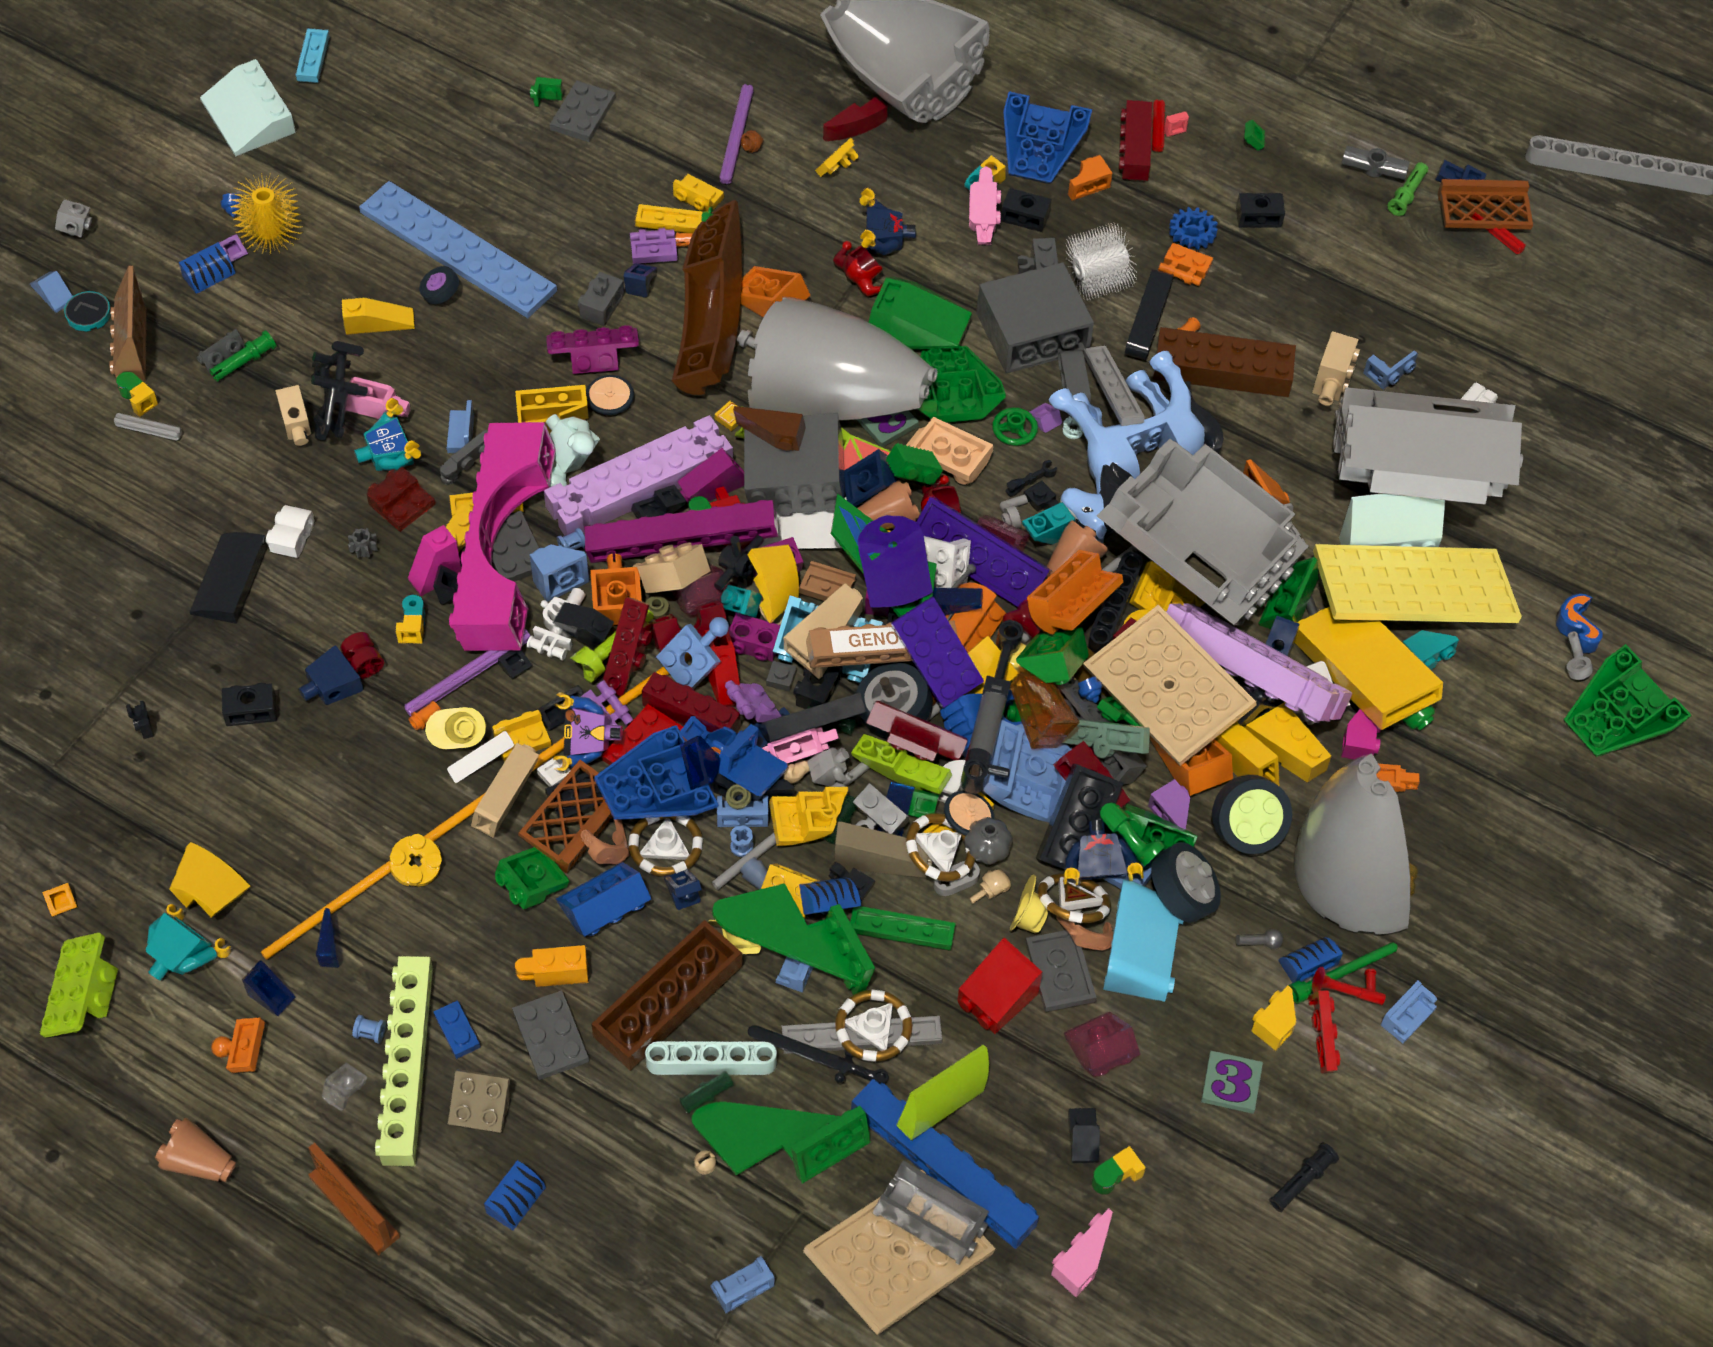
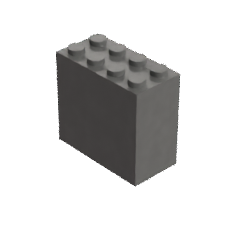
M1064 263L1052 264L1044 268L1029 270L1025 273L1010 275L1002 279L979 284L977 316L1005 374L1058 360L1059 351L1082 350L1084 353L1085 348H1090L1094 322Z
M838 413L804 415L806 429L799 451H785L775 448L744 429V490L747 502L754 503L759 500H773L777 515L803 512L812 513L814 511L826 510L834 511L837 493L845 499L844 442Z

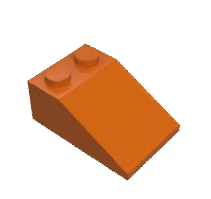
M754 266L742 277L740 304L763 318L769 308L776 301L781 302L783 297L806 300L810 296L800 273Z
M1150 736L1152 744L1173 778L1180 786L1182 785L1187 789L1190 796L1233 779L1232 754L1215 739L1179 766Z

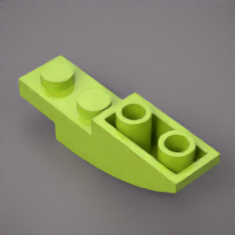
M863 734L851 752L853 757L871 769L913 790L926 789L941 794L952 776L951 770L908 755L905 749L898 750L891 746V743Z

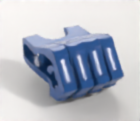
M1011 690L1008 692L1004 710L1008 709V706L1012 705L1015 699ZM982 693L963 695L940 710L941 716L946 720L944 721L945 729L968 739L962 753L964 757L967 756ZM1004 715L1002 716V720L1009 722L1013 725L1023 724L1026 726V723L1024 721L1011 722L1004 717Z

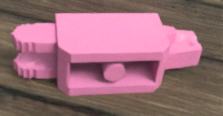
M984 167L979 172V182H974L970 186L969 228L976 232L978 245H991L996 224H1000L1001 211H996V204H1001V190H997V182H992L993 172L991 168Z
M358 377L351 378L350 382L367 387L368 392L366 396L348 394L346 411L379 419L385 411H388L386 409L388 399L394 398L403 407V412L395 416L408 417L410 412L409 402L396 396L395 390L391 386Z
M822 727L812 728L768 743V746L762 749L788 764L829 749L827 742L839 739L836 729L823 732Z

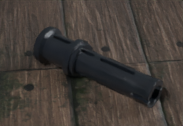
M1321 1142L1318 1145V1150L1310 1158L1307 1157L1303 1160L1302 1168L1269 1199L1270 1204L1277 1211L1282 1212L1314 1179L1322 1178L1324 1171L1332 1163L1339 1161L1336 1151L1327 1143Z

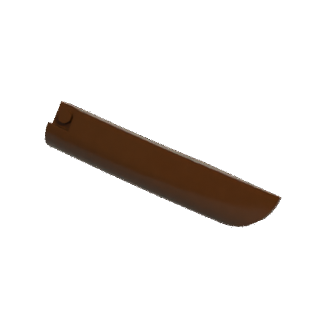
M736 200L717 208L706 222L702 221L697 226L691 236L682 269L685 273L684 323L672 382L677 388L688 394H705L708 385L720 382L722 374L729 373L738 330L742 281L740 219L738 202Z

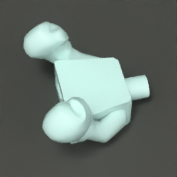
M554 414L546 420L547 426L552 430L550 437L556 449L549 488L559 483L566 486V473L580 469L600 440L589 429L588 421L576 417L561 420Z

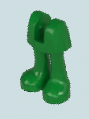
M1107 803L1101 808L1100 817L1112 832L1116 833L1118 831L1124 837L1143 867L1166 846L1161 840H1155L1151 843L1143 841L1128 822L1130 816L1116 803Z

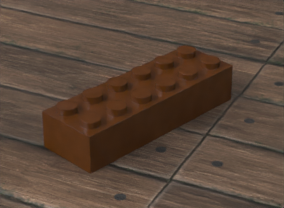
M1160 327L1156 354L1162 351H1169L1173 357V363L1181 370L1183 380L1190 381L1192 385L1289 398L1293 382L1296 345ZM1154 370L1153 379L1166 381L1160 372Z
M704 920L591 1023L593 1037L631 1071L646 1057L645 1051L648 1045L653 1042H662L742 967V952Z

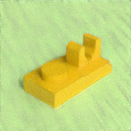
M851 138L815 170L820 177L826 172L829 174L833 173L839 167L838 161L844 168H847L851 165L847 157L852 161L859 157L852 148L854 144Z

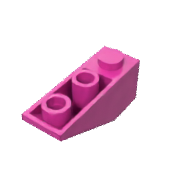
M1361 709L1358 710L1347 724L1343 736L1342 758L1355 760L1358 757L1371 753L1374 755V753L1378 754L1380 739H1376L1381 729Z

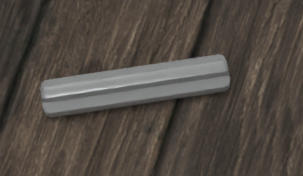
M117 413L114 418L115 425L118 427L176 441L180 440L182 435L181 428L123 413Z

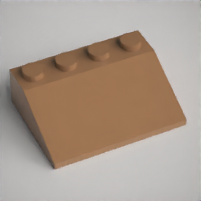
M128 266L114 297V307H111V318L114 321V325H110V332L114 342L110 343L111 356H113V361H110V372L115 374L116 379L123 372H132L142 381H146L147 310L134 267Z

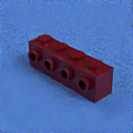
M1127 100L1126 108L1121 109L1120 122H1124L1120 127V137L1124 139L1120 140L1119 153L1123 154V157L1120 156L1119 170H1122V179L1148 181L1151 166L1152 102Z
M654 672L642 689V703L644 707L649 704L682 725H685L691 716H695L706 726L709 732L722 727H729L736 733L741 729L740 713L734 707L725 706L716 702L711 696L697 693L690 686L674 682L667 675H660Z

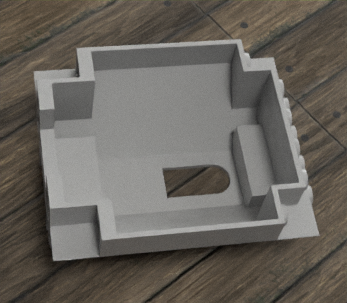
M1346 387L1344 396L1341 397L1338 405L1339 410L1335 412L1336 427L1333 438L1334 452L1341 453L1338 465L1339 480L1367 482L1370 492L1486 504L1487 496L1502 497L1503 489H1507L1508 484L1519 485L1520 468L1523 463V454H1520L1522 423L1512 422L1516 405Z
M1169 439L1156 452L1150 465L1135 479L1130 476L1117 489L1111 502L1097 515L1099 519L1233 625H1242L1246 619L1249 620L1257 611V608H1255L1257 605L1263 606L1270 597V594H1274L1281 586L1282 579L1286 581L1295 570L1292 567L1309 547V545L1290 531L1293 527V524L1290 522L1295 513L1206 444L1192 455L1177 442ZM1192 553L1196 554L1220 573L1226 581L1220 588L1216 587L1188 565L1185 560Z

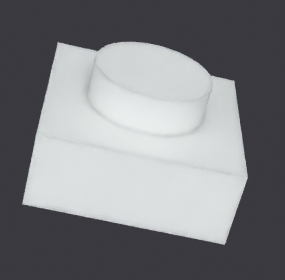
M552 758L539 767L537 773L551 787L560 783L570 772V769L567 768L564 771L555 770L554 768H560L563 762L561 759L553 760Z

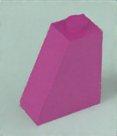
M444 525L422 537L410 570L408 580L420 596L434 590L433 585L438 566L443 565L456 573L461 572L457 541Z

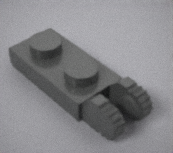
M487 430L482 431L453 454L444 465L440 466L442 483L447 485L453 484V482L458 480L460 472L472 467L474 462L480 457L481 452H484V434L488 432Z

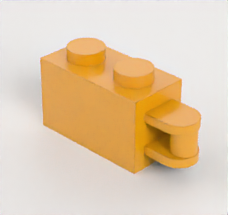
M585 945L532 950L533 957L521 958L515 963L518 979L535 980L536 987L588 983Z

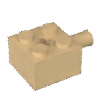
M1332 331L1313 389L1314 394L1320 395L1319 402L1321 404L1330 406L1333 403V399L1339 401L1341 393H1344L1345 388L1349 386L1350 380L1347 379H1350L1353 375L1355 363L1360 349L1356 348L1358 339Z
M684 543L676 548L673 545L664 546L659 549L660 553L645 557V562L633 565V567L638 568L646 593L683 589L710 572L702 544L691 545V543Z

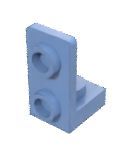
M1416 351L1411 352L1391 368L1384 361L1372 355L1367 359L1363 374L1380 388L1385 389L1390 384H1396L1403 374H1408L1415 368L1418 353Z

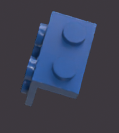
M750 724L744 731L738 732L734 741L729 746L726 745L721 750L719 755L721 759L719 773L753 794L762 796L787 771L788 765L786 762L757 746L759 728Z

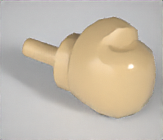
M809 759L806 761L799 760L794 764L788 763L787 771L780 778L787 780L791 784L797 783L810 771L807 762Z
M989 870L982 877L983 882L979 884L981 891L969 898V900L973 904L985 895L990 900L1001 892H1007L1011 887L1008 876L1002 870Z

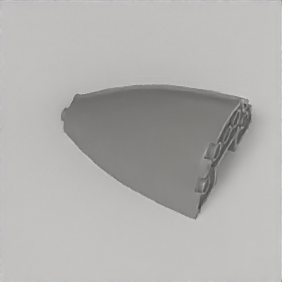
M837 0L835 7L830 5L820 14L831 39L857 76L890 105L909 118L922 123H927L930 119L938 120L944 117L965 98L972 88L969 84L974 75L979 74L985 61L982 58L984 47L989 44V23L987 21L934 0Z
M783 297L781 302L776 301L769 308L758 328L753 343L757 345L755 358H750L748 376L752 377V389L748 390V400L750 408L803 414V416L838 413L839 420L862 419L920 408L924 399H927L929 395L928 385L931 386L932 382L936 381L938 372L936 368L930 366L912 349L888 332L859 317L825 305L792 297Z
M1372 753L1358 757L1341 767L1318 791L1301 826L1295 849L1294 870L1302 895L1309 905L1323 918L1327 917L1339 924V927L1357 933L1358 931L1375 932V934H1388L1408 928L1410 871L1398 796L1389 781H1381L1377 778L1376 774L1381 768Z

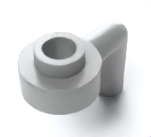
M1025 494L1000 503V509L1003 511V514H1001L1002 522L1010 530L1021 528V519L1016 507L1028 503Z
M1570 632L1568 638L1574 658L1567 663L1568 674L1572 679L1584 680L1593 672L1592 663L1589 658L1583 656L1578 633Z

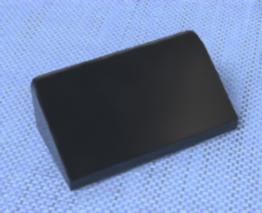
M579 685L564 692L569 697H581L584 695ZM557 696L534 710L540 711L542 722L548 731L565 722V709H560L555 705L563 704L565 701L564 697Z

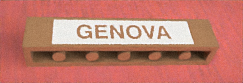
M955 620L948 621L957 635ZM890 623L879 626L873 624H866L861 627L840 626L834 629L818 627L809 630L806 639L810 668L913 661Z

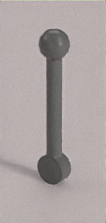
M969 564L967 566L966 572L950 589L944 591V598H952L953 592L970 573L976 571L975 565Z

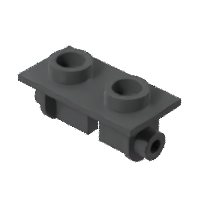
M237 329L230 333H226L225 337L203 352L200 351L196 358L200 364H205L209 372L210 368L223 362L245 346Z

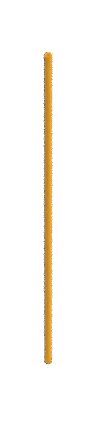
M688 652L685 654V662L692 658ZM664 666L656 671L660 675H669ZM651 676L619 697L618 699L622 705H627L641 695L643 687ZM611 705L605 707L610 715L615 712ZM564 737L539 754L538 761L532 771L564 749ZM484 794L423 837L433 842L472 815ZM390 860L262 950L261 954L268 960L391 872Z

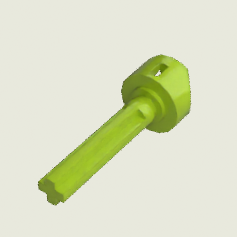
M648 609L645 621L650 622L654 618V614ZM616 631L596 647L594 651L583 646L570 657L573 661L581 664L584 679L589 683L595 681L605 672L606 669L602 661L610 656Z

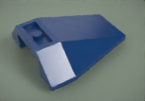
M1008 92L1004 107V124L1009 175L1051 184L1087 132L1092 109L1071 105L1070 112L1030 104V96Z
M677 725L653 733L594 777L614 820L689 816L718 807L719 804L709 785L701 786L686 757L687 744Z

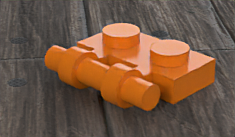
M1172 243L1158 271L1173 274L1174 277L1184 280V283L1188 285L1195 284L1200 286L1202 279L1205 278L1213 263V257Z

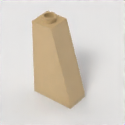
M847 584L842 585L783 637L784 650L818 679L823 676L828 667L810 668L806 645L809 630L818 627L834 629L840 626L853 627L863 608V597L860 592L855 588H850Z
M516 743L476 807L472 819V827L494 838L538 761L539 754L536 753L534 748L526 744L520 745Z

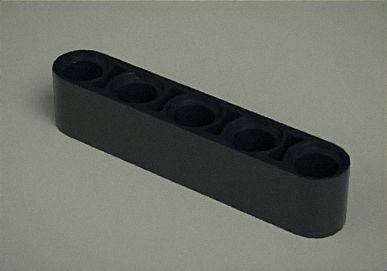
M1152 269L1126 344L1124 355L1147 360L1172 286L1173 274Z
M1127 552L1122 556L1115 573L1122 574L1123 583L1103 601L1092 626L1088 648L1095 654L1113 640V635L1119 628L1137 585L1143 559L1136 552Z

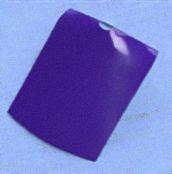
M891 515L879 517L868 523L858 537V549L870 607L880 608L904 605L933 593L924 535L920 525L906 517ZM884 523H892L895 526L894 530L888 533L880 531L879 528ZM890 542H897V546L894 548L888 545ZM873 552L880 553L874 560H871L867 554Z

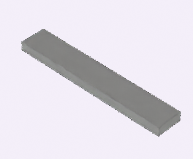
M1107 347L1085 348L1084 357L1121 426L1144 423V414Z
M940 1016L911 1018L912 1034L906 1046L942 1044ZM901 1018L891 1019L887 1047H891L901 1036L903 1029ZM835 1022L782 1026V1035L824 1051L845 1050L836 1035ZM845 1026L847 1034L854 1045L861 1049L876 1048ZM783 1050L784 1054H791V1052Z

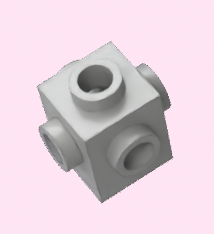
M64 199L57 212L55 229L82 237L85 229L89 230L91 227L90 207Z

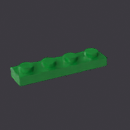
M862 906L853 907L850 921L856 934L951 950L956 924Z

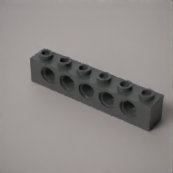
M1032 673L1029 676L1030 680L1061 718L1069 717L1112 723L1101 715L1102 711L1097 708L1098 705L1080 696L1078 693L1080 689L1078 686L1079 682L1074 676H1072L1069 682L1061 685H1056L1055 682L1045 683ZM1115 750L1111 757H1097L1103 766L1109 770L1111 776L1123 784L1133 783L1147 767L1135 752Z

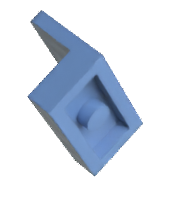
M467 400L466 411L450 410L447 440L448 453H456L472 440L474 425L472 400Z

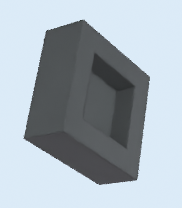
M773 661L766 680V686L790 692L797 666Z

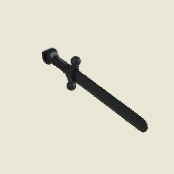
M752 1025L748 1028V1035L754 1039L771 1043L775 1047L839 1070V1073L835 1075L837 1083H843L845 1075L850 1073L870 1081L874 1079L879 1084H887L889 1076L885 1070L877 1069L873 1071L853 1063L852 1058L854 1056L846 1050L845 1058L757 1025Z

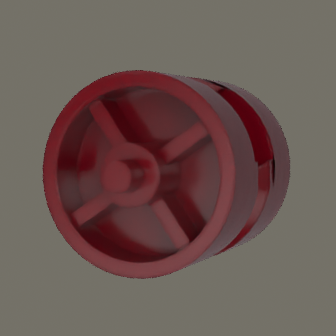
M354 633L342 642L340 650L360 679L369 678L383 668L384 659L379 651L374 648V642L368 633Z

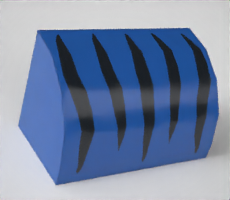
M219 243L179 262L183 278L196 294L235 274L229 257Z
M845 877L799 884L804 915L828 912L831 906L840 904L842 909L861 906L858 890L850 878Z
M1324 937L1281 957L1278 961L1292 983L1314 977L1319 967H1324L1325 971L1339 965L1343 953L1334 941Z
M517 1160L484 1203L486 1213L513 1231L546 1186L531 1169Z

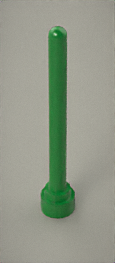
M1394 942L1389 943L1325 974L1337 980L1395 953L1398 950V946ZM1312 980L1308 982L1296 981L1288 985L1292 988L1293 1000L1296 1004L1307 1000L1308 996L1311 995Z

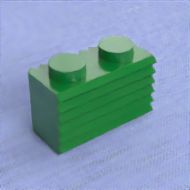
M896 443L886 458V462H888L894 477L934 485L943 471L933 451L918 449V447L914 448V446L910 447V445Z

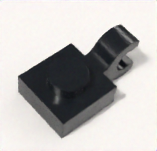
M1042 480L1023 491V495H1026L1028 502L1037 512L1059 504L1056 500V494Z
M140 701V705L134 706L135 708L127 704L128 717L133 720L135 730H140L144 739L154 737L145 702Z
M834 862L829 869L831 872L828 876L831 879L846 877L855 883L861 903L875 885L874 879L854 867L849 873L841 864Z

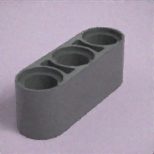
M1059 351L1058 364L1063 389H1069L1072 396L1078 393H1085L1091 404V393L1083 351Z

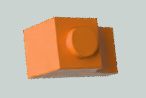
M1101 155L1081 161L1079 175L1071 179L1069 183L1068 196L1072 201L1110 188L1112 171Z

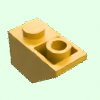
M1289 986L1282 992L1277 990L1269 1000L1270 1005L1266 1009L1260 1008L1252 1018L1254 1025L1251 1031L1275 1051L1290 1037L1296 1025L1292 988Z

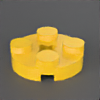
M420 834L407 836L398 841L392 848L389 859L390 871L393 877L403 885L417 887L431 883L437 877L442 862L441 854L436 844ZM419 856L421 858V866L409 865L410 857Z

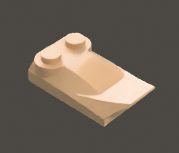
M935 417L931 419L927 426L918 429L907 443V446L910 445V447L914 446V448L918 447V449L933 451L942 469L953 474L954 479L960 484L972 483L985 468L993 452V444Z

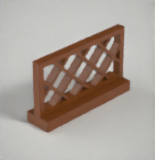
M1442 179L1438 190V200H1441L1445 228L1532 229L1533 220L1528 198L1529 182ZM1448 201H1458V203L1454 206ZM1469 201H1479L1480 203L1475 206ZM1492 202H1501L1502 204L1497 207ZM1512 202H1523V205L1518 207ZM1464 205L1471 211L1466 214L1459 208ZM1485 205L1486 207L1491 209L1492 212L1490 214H1487L1479 208H1482ZM1507 206L1514 212L1509 215L1502 209ZM1476 212L1484 219L1477 221L1471 218V216ZM1454 213L1461 219L1450 220V215ZM1498 214L1505 220L1497 221L1492 217ZM1519 214L1526 219V222L1518 221L1514 217Z
M582 760L576 763L518 833L519 837L559 864V868L566 874L588 849L587 845L582 841L581 832L589 830L597 838L613 818L604 798H596L595 786L597 784L593 778L599 773ZM580 769L589 775L590 782L576 783V773ZM591 787L593 798L579 800L577 789ZM573 789L575 800L561 801V791ZM594 803L595 812L592 815L581 816L580 805ZM576 805L577 817L563 818L562 807ZM558 807L560 818L545 820L544 812L546 809ZM578 822L580 829L578 833L566 835L564 823ZM561 824L562 835L548 837L546 825ZM543 826L544 837L534 838L527 832L531 827ZM563 840L564 850L559 855L550 849L549 842Z
M313 1143L308 1149L316 1169L309 1174L310 1180L376 1254L380 1255L400 1238L399 1233L331 1158H328L316 1143Z

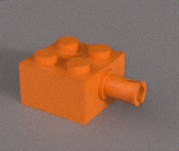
M610 554L606 558L608 569L591 570L593 609L614 621L613 625H618L625 598L631 597L642 601L640 574L637 567L622 568V556L620 554H615L616 562H613V554Z

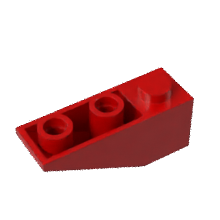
M704 630L702 637H703L709 630ZM728 631L726 635L716 637L709 644V647L721 662L707 676L716 701L725 706L737 705L736 702L729 698L725 687L726 682L730 680L735 685H740L735 648Z

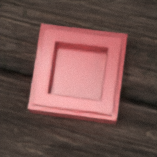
M1186 111L1166 117L1164 133L1167 137L1186 132L1189 119Z

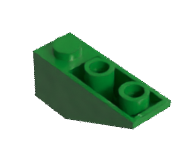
M1126 803L1124 811L1130 816L1128 822L1136 834L1146 843L1161 840L1166 845L1162 849L1163 851L1180 842L1194 847L1197 835L1149 811Z

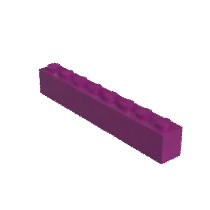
M759 500L747 504L737 503L733 506L711 507L710 509L698 511L689 510L677 514L667 513L662 516L641 517L627 521L618 520L606 524L596 523L592 526L584 527L585 552L590 563L607 561L606 558L610 554H613V560H615V554H620L622 559L660 553V548L668 545H673L676 548L684 543H691V545L702 544L703 547L730 544V539L733 536H738L740 542L752 541L757 535H760L763 539L779 537L777 511L773 500Z

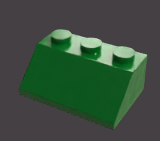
M1083 628L1073 629L1072 631H1057L1053 635L1049 633L1037 634L1016 658L1017 664L1045 683L1055 682L1056 685H1061L1069 682L1089 656Z

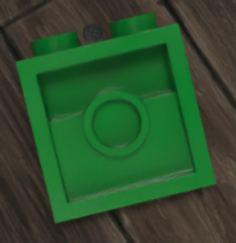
M535 847L501 859L495 871V879L498 885L505 886L509 891L511 902L515 905L519 904L523 910L544 902L547 895L567 888L570 882L555 861Z

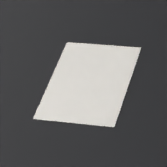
M834 511L791 513L789 515L779 514L777 515L779 537L764 539L760 547L793 537L798 549L842 548L831 535Z

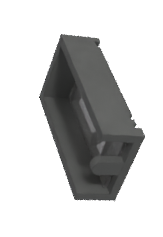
M904 1160L873 1211L874 1215L883 1216L925 1243L955 1259V1263L958 1265L964 1255L970 1258L978 1244L973 1239L975 1236L981 1238L988 1226V1223L984 1222L989 1213L988 1210Z

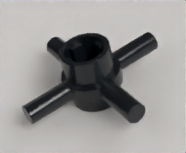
M757 535L745 549L741 548L738 536L731 537V545H727L719 556L718 564L726 569V571L714 583V587L717 590H722L733 576L737 577L739 588L745 589L748 586L747 577L753 572L754 566L747 554L751 549L759 548L764 542L760 535Z

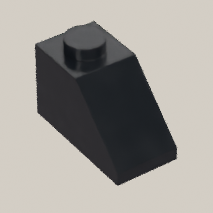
M564 602L552 623L593 649L604 642L614 621L593 608Z

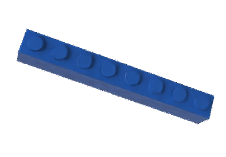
M872 1079L852 1100L851 1110L860 1105L866 1112L868 1126L915 1166L923 1170L930 1177L988 1210L989 1213L984 1222L988 1223V1227L1014 1249H1017L1035 1229L1039 1218L1036 1210L1030 1204H1023L1017 1199L1016 1194L1010 1187L999 1184L988 1169H981L975 1164L974 1159L969 1153L958 1150L947 1135L943 1133L940 1135L932 1126L913 1140H910L896 1126L906 1101L902 1099L899 1101L893 1096L892 1091L884 1083L879 1084Z

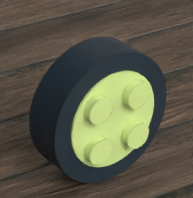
M1243 775L1229 781L1219 791L1213 804L1212 820L1218 835L1230 846L1243 853L1259 854L1273 849L1285 838L1292 822V806L1285 791L1277 784L1259 775Z

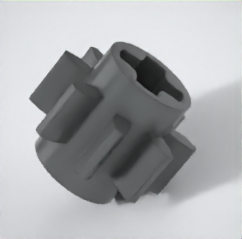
M368 528L355 529L353 535H348L349 552L355 551L357 558L370 557L373 550L377 551L376 534L370 535Z

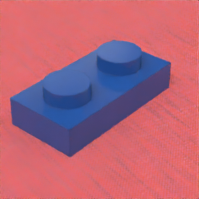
M458 1000L433 1011L456 1059L480 1048V1043Z

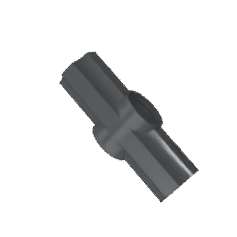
M1346 146L1342 164L1364 169L1365 173L1371 177H1379L1384 174L1405 180L1410 164L1409 161L1387 156V153L1380 148L1366 151L1351 146Z

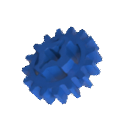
M1188 207L1187 212L1180 209L1179 214L1173 215V219L1170 221L1169 234L1174 236V242L1180 241L1181 246L1187 245L1189 249L1195 246L1199 250L1200 245L1207 248L1208 242H1214V237H1216L1218 230L1217 222L1213 221V215L1207 216L1206 210L1201 213L1198 207L1195 211Z

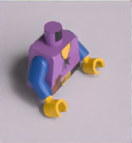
M562 692L557 694V696L565 698L563 704L555 705L560 709H565L564 755L568 756H555L553 760L561 759L563 762L562 766L554 768L555 770L564 771L568 766L574 767L579 760L589 764L601 757L602 752L608 749L609 740H622L623 727L620 725H609V714L604 713L603 708L587 697H569Z

